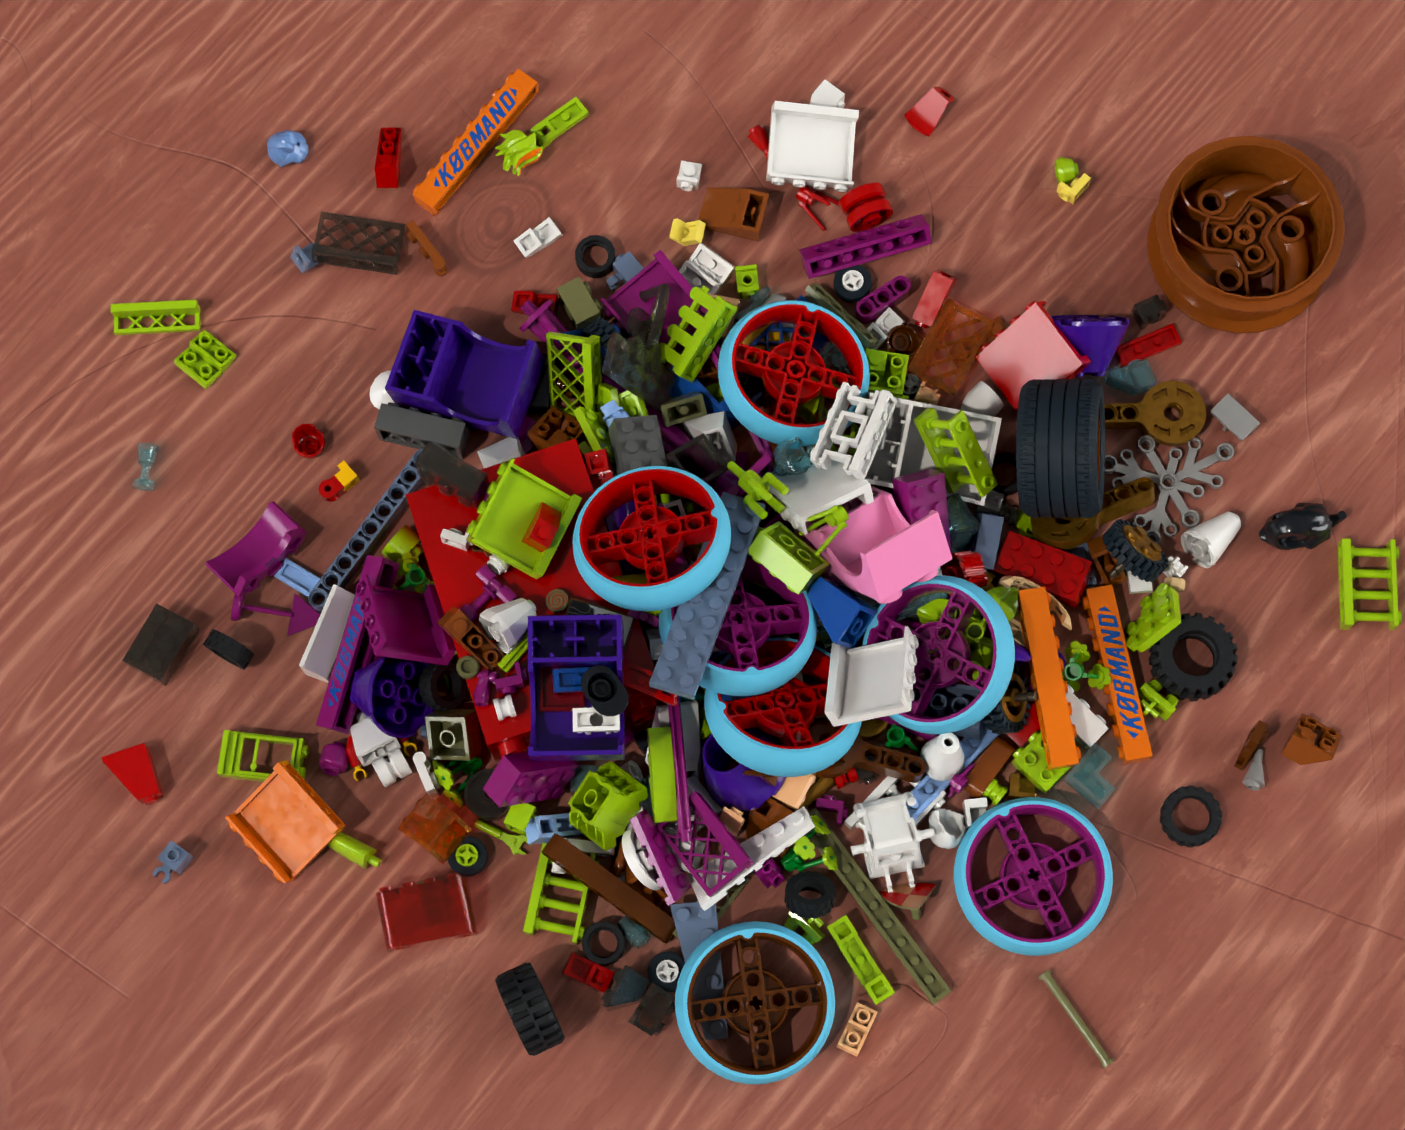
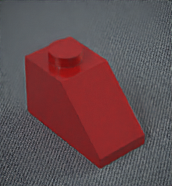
M541 502L521 542L539 552L548 549L559 529L562 513Z

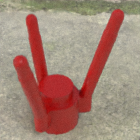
M807 185L801 187L796 194V199L800 201L798 206L806 211L822 231H825L824 225L807 205L812 206L817 200L827 206L830 205V202L840 206L839 200L818 192Z

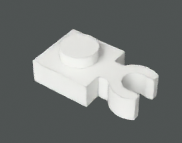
M1167 556L1166 559H1168L1169 565L1163 573L1167 577L1180 578L1186 572L1188 566L1181 564L1178 556L1175 558Z

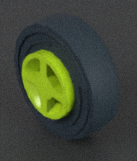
M464 836L451 844L447 858L451 869L455 873L469 877L475 876L484 869L488 860V853L485 845L478 838Z

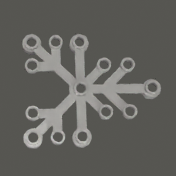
M1144 435L1138 440L1137 449L1140 453L1147 456L1157 475L1140 470L1130 449L1122 450L1119 456L1120 461L1126 463L1127 466L1118 464L1116 458L1112 455H1105V463L1111 465L1110 469L1105 468V474L1116 472L1125 475L1113 479L1112 489L1116 488L1114 484L1116 481L1121 482L1123 485L1141 477L1150 478L1154 484H1157L1160 494L1156 508L1143 515L1135 516L1133 524L1144 528L1152 520L1150 530L1146 531V533L1154 538L1159 545L1161 542V535L1158 532L1160 524L1164 527L1163 534L1166 537L1172 538L1177 533L1176 525L1170 521L1165 512L1168 496L1170 495L1181 514L1180 521L1183 527L1187 529L1195 527L1199 522V515L1196 511L1188 509L1178 491L1188 493L1194 499H1200L1204 494V488L1201 485H1190L1180 481L1189 478L1207 483L1212 489H1219L1223 484L1221 476H1212L1199 471L1218 461H1229L1234 455L1232 445L1222 443L1217 447L1214 454L1194 463L1197 451L1201 447L1200 440L1194 438L1187 443L1188 452L1183 470L1175 473L1178 461L1182 457V451L1179 448H1172L1168 453L1169 463L1167 470H1165L1153 450L1155 440L1148 435ZM1195 442L1198 447L1192 448L1190 443ZM1146 443L1149 445V449H1143L1141 445ZM1226 451L1228 456L1223 457L1220 452ZM1177 452L1179 454V457L1174 458L1172 457L1171 453ZM1128 453L1130 458H1123V454ZM1217 479L1220 484L1214 485L1212 480ZM1163 481H1170L1171 486H1165ZM1199 489L1201 491V494L1196 495L1194 494L1193 490ZM1140 518L1144 521V524L1139 525L1136 520ZM1185 518H1192L1193 523H1187ZM1166 528H1173L1174 533H1168Z

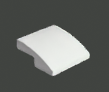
M700 243L690 259L684 262L679 272L693 288L705 286L710 289L708 294L716 295L733 273L735 267L706 245Z

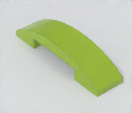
M847 915L827 926L839 950L874 1004L877 1005L895 993L893 988L869 954Z

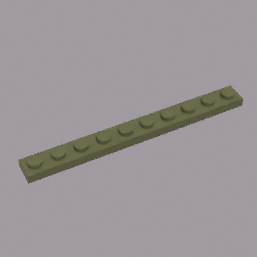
M814 808L809 812V815H817L827 825L830 834L826 835L816 832L810 838L811 842L821 855L824 853V847L831 846L833 848L834 854L837 856L838 866L837 870H833V872L931 1004H936L951 992L950 988L817 809Z

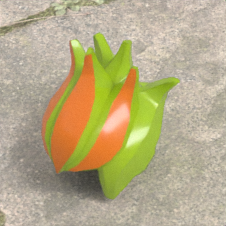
M512 130L508 133L500 134L506 140L501 145L495 147V149L500 150L495 156L504 155L503 169L508 172L510 167L513 166L512 173L515 175L517 172V176H520L523 168L537 162L541 158L543 147L536 146L535 132L529 136H526L520 130Z

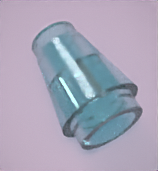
M624 916L617 923V926L632 947L635 946L637 949H640L650 939L648 930L627 916Z

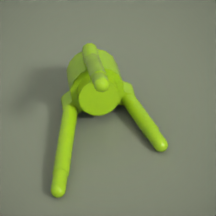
M834 505L828 510L807 518L810 522L825 516V518L806 527L807 532L826 522L832 528L834 526L837 527L815 552L814 555L816 557L820 555L842 529L847 527L846 521L849 520V516L841 505Z

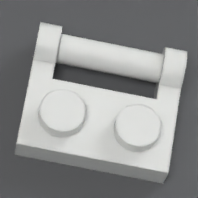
M416 752L413 756V761L426 792L431 799L440 796L437 790L441 788L437 782L438 779L435 777L434 772L430 773L431 762L423 752Z

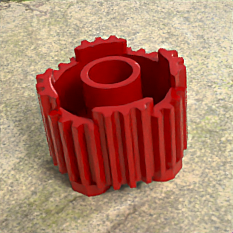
M962 551L951 553L952 560L940 566L942 575L967 580L980 588L987 585L988 577L984 573L986 572L983 569L985 566L982 565V556L978 552Z

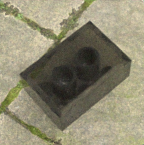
M429 441L415 462L417 474L421 477L420 480L428 486L436 485L440 488L439 491L448 497L453 495L459 498L458 502L468 508L470 506L478 508L490 485L486 473Z
M156 603L122 661L130 668L166 686L198 633L199 628L191 621Z

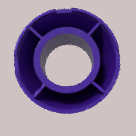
M759 727L743 729L757 739L784 746L777 736L770 735ZM712 734L704 744V784L711 798L723 808L727 807L730 809L733 806L741 812L754 810L763 806V802L772 795L775 796L782 787L786 777L778 776L776 786H770L761 777L743 775L746 770L752 769L742 764L726 771V766L731 756L722 749Z

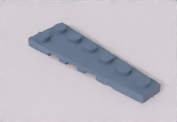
M699 902L670 905L685 962L702 941L718 931L716 903L705 911L701 908ZM720 950L707 961L700 971L694 986V1000L722 996L724 986ZM707 1003L704 1007V1013L707 1016L713 1015L716 1011L713 1003ZM725 1018L700 1022L705 1040L728 1038V1027Z

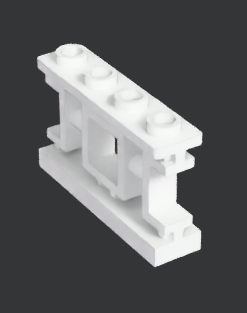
M843 382L841 388L836 393V399L832 408L828 411L825 425L819 432V439L811 451L810 460L816 468L828 470L832 460L845 463L842 469L847 475L853 474L857 479L864 480L897 404V400L890 391L886 390L881 392L876 390L872 400L859 397L861 391L856 385L850 386L847 382ZM849 404L857 406L854 413L847 411ZM866 408L873 409L871 417L863 415ZM848 421L861 424L855 439L842 436ZM833 442L840 445L838 452L830 451ZM849 447L857 449L854 457L847 455Z

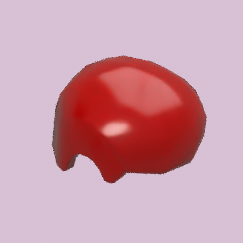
M301 424L292 433L293 449L303 458L311 459L317 457L325 447L323 432H320L314 424Z

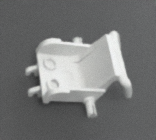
M911 792L864 803H856L853 806L856 816L858 818L863 817L865 842L864 844L850 846L852 855L864 853L869 878L874 879L884 876L888 893L893 892L890 879L891 874L906 871L910 888L915 887L912 870L925 867L919 842L922 839L935 837L933 827L921 831L917 830L913 817L910 818L906 802L909 806L916 804V799Z

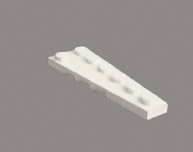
M805 807L800 808L742 842L740 845L755 864L749 869L745 868L712 897L706 894L691 873L688 874L701 908L704 911L727 895L726 891L736 883L740 885L745 881L744 877L754 869L757 872L763 867L762 864L770 857L775 858L785 848L791 846L813 829L815 825ZM715 858L708 862L707 871L719 872L720 859ZM724 859L723 872L731 873L738 867L733 860ZM704 865L697 870H703ZM707 874L706 884L710 889L717 884L718 875Z

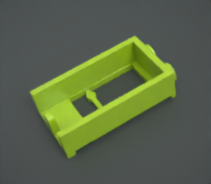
M230 730L223 731L217 774L220 777L264 782L271 774L255 772V770L257 769L256 761L259 742L293 745L290 764L305 779L306 767H303L304 758H308L309 745H306L307 742L303 738ZM244 740L256 741L253 762L250 765L251 772L240 770Z

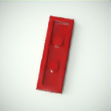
M1172 323L1119 345L1115 354L1123 369L1181 345L1182 341Z

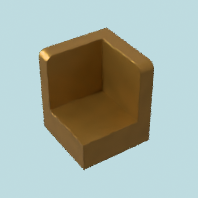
M1010 774L1007 800L1036 797V787L1027 778H1020V774Z

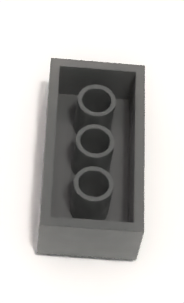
M388 402V405L381 403L374 426L381 441L419 450L426 449L431 453L463 460L470 437L466 423H463V420L454 417L451 420L442 418V415L433 412L430 415L421 413V410L410 407L409 410L400 408V405Z

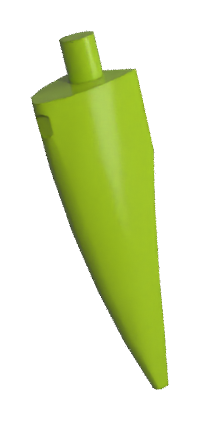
M342 832L327 845L364 869L368 867L369 863L378 868L382 862V859L374 856L377 851L376 849Z

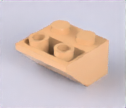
M809 774L786 777L778 793L770 798L783 806L798 809L804 803L806 793L815 782L816 776Z

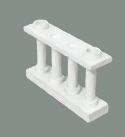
M887 776L862 803L881 799L885 794L887 796L902 794L896 789L897 786L895 785L899 779ZM918 781V782H915V783H912V782H909V783H910L913 787H916L921 781ZM944 790L914 820L916 827L933 809L938 810L946 802L943 799L946 795ZM855 812L844 823L850 830L854 827L857 829L860 827L862 830L865 828L863 817L858 818Z

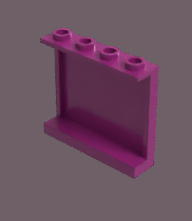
M661 250L654 254V261L607 300L603 297L600 299L604 304L601 307L609 318L612 315L617 320L615 325L622 333L626 331L631 336L628 340L633 343L635 348L640 347L643 350L642 357L649 365L654 363L657 368L662 364L658 360L660 356L656 352L658 344L669 343L671 337L667 333L668 327L672 324L679 326L682 318L679 316V309L684 305L690 307L694 301L690 297V291L693 287ZM700 305L699 309L705 316L708 310ZM688 324L685 329L692 336L697 330L691 324ZM677 343L674 349L678 351L683 345Z
M365 574L361 582L356 586V595L359 598L360 609L363 612L365 627L368 630L374 655L447 666L456 653L453 639L437 624L444 616V611L435 585L429 584L424 593L373 586L371 585L369 575Z

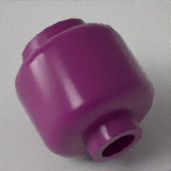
M337 741L333 742V744L325 745L319 759V766L322 768V771L330 776H339V774L344 773L349 763L346 745Z

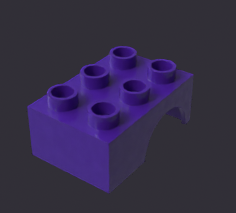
M414 310L385 390L394 403L401 406L400 408L409 410L410 407L421 410V413L429 415L431 412L438 413L443 416L442 418L450 420L452 417L463 420L466 426L518 439L546 360L535 341L527 339L525 346H511L498 343L473 332L463 322Z
M621 615L528 616V674L531 696V733L528 756L532 761L625 760L624 711L620 714V731L617 733L612 731L611 734L591 732V735H586L585 732L581 734L573 733V712H539V668L593 667L595 665L616 666V676L624 686V632ZM585 696V708H592L591 703Z

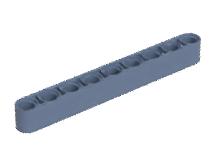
M420 449L414 453L312 589L308 600L314 610L322 612L332 587L328 586V582L331 579H338L337 585L343 589L346 587L366 560L367 555H370L408 504L405 494L418 491L432 472L435 462L429 450ZM422 458H429V462L427 464H419V461ZM409 475L416 476L413 482L406 481ZM395 493H404L401 499H393ZM384 509L391 510L388 516H380L381 511ZM370 527H377V531L374 534L367 533ZM357 544H364L362 551H354ZM345 561L351 562V566L348 569H341L342 563ZM324 596L325 600L322 604H315L317 597Z

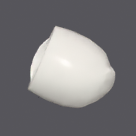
M979 381L967 393L961 404V410L996 416L1004 404L986 383Z

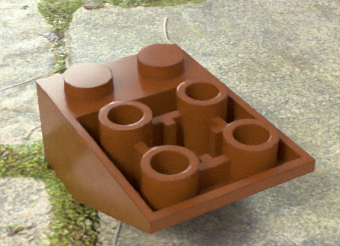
M707 187L698 220L706 223L705 229L758 242L769 205V194L752 189Z

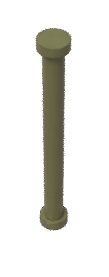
M1050 969L1038 978L1041 981L1043 980L1099 1058L1102 1063L1101 1067L1104 1069L1114 1062L1113 1058L1108 1057L1050 975L1052 974Z

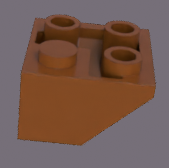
M552 406L528 431L529 438L538 450L575 438L579 445L585 436L578 420L555 406Z
M1301 714L1281 754L1300 765L1329 761L1333 759L1342 735L1338 734L1333 728L1318 723L1313 717Z
M769 798L763 802V806L749 811L745 838L753 837L794 812ZM789 847L785 848L778 857L783 859Z

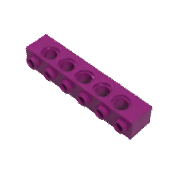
M920 214L799 249L803 269L808 278L811 279L928 245L932 241L929 225L923 215Z

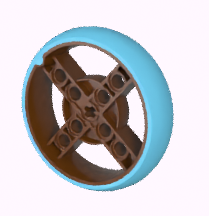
M752 921L737 923L722 928L707 937L695 948L685 962L675 992L677 1024L681 1036L691 1053L701 1064L716 1075L743 1084L777 1082L804 1068L814 1059L826 1042L835 1013L833 982L822 957L807 940L796 932L768 922ZM758 939L781 944L793 951L809 969L814 983L785 987L777 975L762 969ZM735 943L739 972L727 982L722 996L693 1000L694 986L704 965L716 952ZM747 950L753 951L755 955L751 963H746L743 959V954ZM750 973H755L758 977V981L754 986H749L746 982V978ZM800 989L806 993V998L801 1003L795 999V994ZM776 993H781L784 998L783 1003L779 1006H775L772 1002V997ZM754 996L756 999L761 1000V1004L757 1005V1009L749 1004L750 1001H753L752 997ZM732 999L738 1002V1009L735 1012L727 1010V1003ZM707 1003H713L716 1007L715 1013L711 1016H707L704 1013V1007ZM817 1005L816 1019L805 1042L789 1057L775 1063L771 1033L783 1024L789 1009ZM725 1018L733 1030L749 1037L752 1066L739 1065L718 1055L704 1041L696 1023ZM761 1019L764 1022V1028L760 1032H755L753 1030V1023ZM763 1042L767 1045V1052L764 1055H758L756 1047L759 1043Z

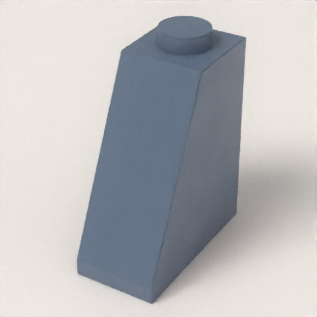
M975 510L970 551L981 554L982 565L985 566L983 569L987 572V569L994 570L1004 517L994 513Z

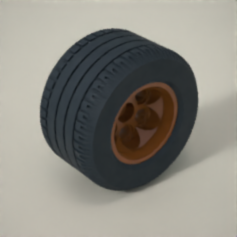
M1033 379L1021 387L1017 413L1016 469L1019 505L1021 511L1027 516L1033 518H1091L1101 511L1105 478V409L1103 388L1095 380Z

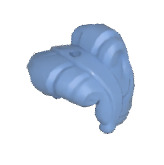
M292 130L276 132L267 141L268 156L280 167L292 162L302 163L308 156L309 148L303 135Z

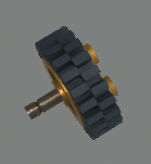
M1117 519L1102 537L1104 545L1107 546V551L1112 552L1110 555L1118 559L1117 564L1109 574L1116 578L1125 569L1126 571L1130 570L1133 576H1138L1142 581L1144 579L1146 582H1153L1168 567L1167 556L1161 552L1162 548L1155 540L1149 538L1150 535L1143 528L1133 523L1130 524L1129 521H1124L1123 519Z
M1014 664L1010 683L1002 699L983 720L984 724H988L987 728L992 730V733H1017L1019 730H1022L1023 726L1027 724L1025 718H1029L1027 710H1030L1031 707L1027 701L1038 700L1037 692H1026L1029 691V685L1025 686L1027 679L1022 677L1024 673L1022 670H1019L1018 665Z

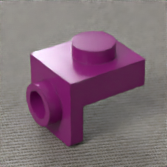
M519 661L514 662L517 675L494 680L498 693L509 695L515 693L516 689L525 688L524 681L528 680L526 668L521 667Z
M822 795L821 798H817V810L838 812L837 826H841L842 820H846L848 807H843L844 801L835 800V797L830 795Z

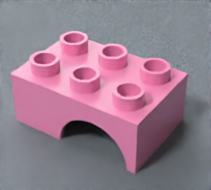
M871 486L874 502L866 505L856 497L841 504L846 510L849 520L846 521L847 527L842 529L820 553V556L830 563L821 576L848 587L853 592H859L878 603L886 604L899 599L903 594L902 589L913 582H925L934 578L938 574L937 568L952 560V556L937 511L931 510L929 515L910 525L897 508L892 494ZM824 516V517H821V518H819V519H815V520L810 521V522H809V521H806V522H805L806 527H808V526H810V525L816 523L817 521H819V520L825 518V516ZM826 522L807 532L808 534L800 536L798 529L793 528L796 536L814 549V551H817L837 527L834 526L832 528Z

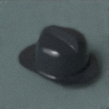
M595 665L584 672L581 679V688L594 709L604 716L621 714L629 703V695L616 674L610 668L603 665Z

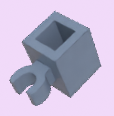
M630 251L625 255L620 254L615 258L612 264L615 274L606 280L607 286L613 291L622 282L626 284L644 269Z
M171 840L157 858L164 863L163 866L156 868L152 875L157 877L161 872H164L165 878L162 882L167 884L171 880L172 871L181 875L194 857Z

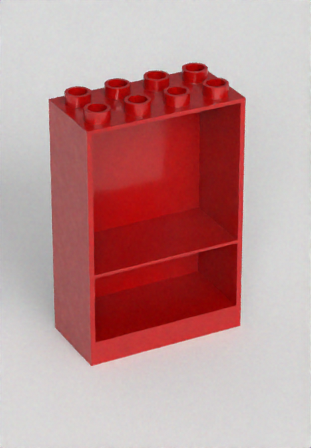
M576 438L514 458L515 461L513 463L569 496L573 494L578 495L582 500L541 578L536 580L510 565L506 573L496 574V579L503 586L507 585L517 595V599L531 600L537 608L535 611L536 616L565 615L566 610L562 613H553L546 605L548 593L555 589L564 591L569 601L573 597L628 614L629 609L616 606L597 595L584 581L575 563L573 532L576 520L582 507L594 493ZM501 463L405 494L444 615L452 606L458 609L465 603L470 606L484 592L482 587L485 584L476 577V572L484 565L489 568L487 562L490 559L485 556L484 552H473L472 547L474 545H470L468 551H464L444 544L441 541L440 535L443 528L447 530L454 528L461 531L462 535H465L468 525L472 520L476 521L479 515L477 509L483 501L488 486L493 481H497L499 477L497 470ZM605 522L601 524L595 535L608 532ZM618 561L596 565L601 572L610 577L623 575ZM490 598L476 612L478 617L473 623L484 634L485 632L479 623V618H481L479 616L488 608L504 604L499 598L496 600ZM636 618L624 654V663L627 661L653 672L655 667L639 620ZM494 638L491 639L494 644L498 643ZM453 639L459 659L464 656H471ZM528 650L519 660L520 666L526 668L528 680L524 681L525 688L516 689V692L511 694L517 714L516 717L508 716L502 721L498 720L493 699H504L506 695L498 693L494 683H491L492 687L488 706H476L473 694L479 679L476 676L473 679L466 680L487 746L495 762L501 760L505 754L528 751L531 733ZM479 663L480 673L481 671L485 670V668ZM498 665L493 670L498 672L499 679L517 675L515 666L508 673L501 670ZM625 687L629 695V703L624 710V718L631 716L634 724L654 719L656 706L664 705V702Z

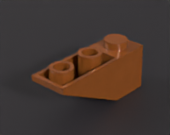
M452 606L437 622L452 639L485 669H490L492 672L504 658L505 654L460 609Z

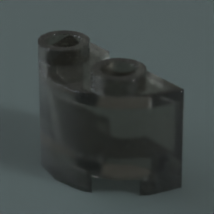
M652 983L628 1022L651 1036L654 1034L659 1036L665 1026L662 1023L665 1016H671L675 1010V1003H673L675 996Z

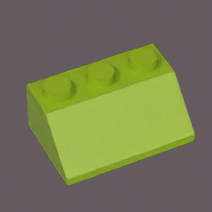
M780 521L760 531L748 551L755 562L766 567L773 577L779 578L791 592L798 595L807 590L830 565L822 556L816 557L814 555L816 551Z

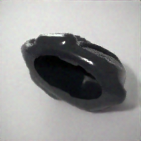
M1298 503L1291 510L1270 516L1260 530L1259 537L1262 541L1280 550H1291L1301 547L1313 549L1330 538L1331 529L1345 520L1347 514L1344 511H1340L1337 514L1329 515L1323 504Z

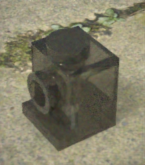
M1158 295L1134 304L1131 313L1140 330H1143L1148 322L1150 324L1158 322L1162 318L1163 313L1167 312V306L1163 300L1159 299Z

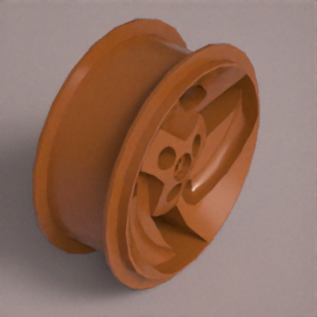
M1258 136L1228 137L1214 141L1186 156L1167 179L1160 193L1158 205L1151 216L1147 236L1149 264L1156 283L1167 299L1188 318L1208 328L1234 334L1266 331L1282 326L1300 315L1318 296L1325 280L1332 272L1341 254L1345 232L1343 208L1334 185L1322 169L1301 151L1280 141ZM1287 194L1297 204L1278 215L1272 207L1260 201V199ZM1213 196L1219 200L1220 208L1215 211H1209L1203 206L1202 202L1205 198ZM1172 211L1185 218L1204 223L1201 230L1200 243L1181 232L1173 219ZM1250 218L1257 219L1260 224H1252ZM1281 227H1291L1297 236L1292 238L1285 236L1281 231ZM1216 234H1222L1226 239H1219ZM1248 255H1255L1258 259L1252 260ZM1273 268L1271 295L1248 297V280L1259 278ZM1232 274L1236 278L1237 285L1225 287L1220 282V275Z

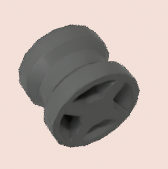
M906 374L903 395L913 399L920 388V380L914 374Z

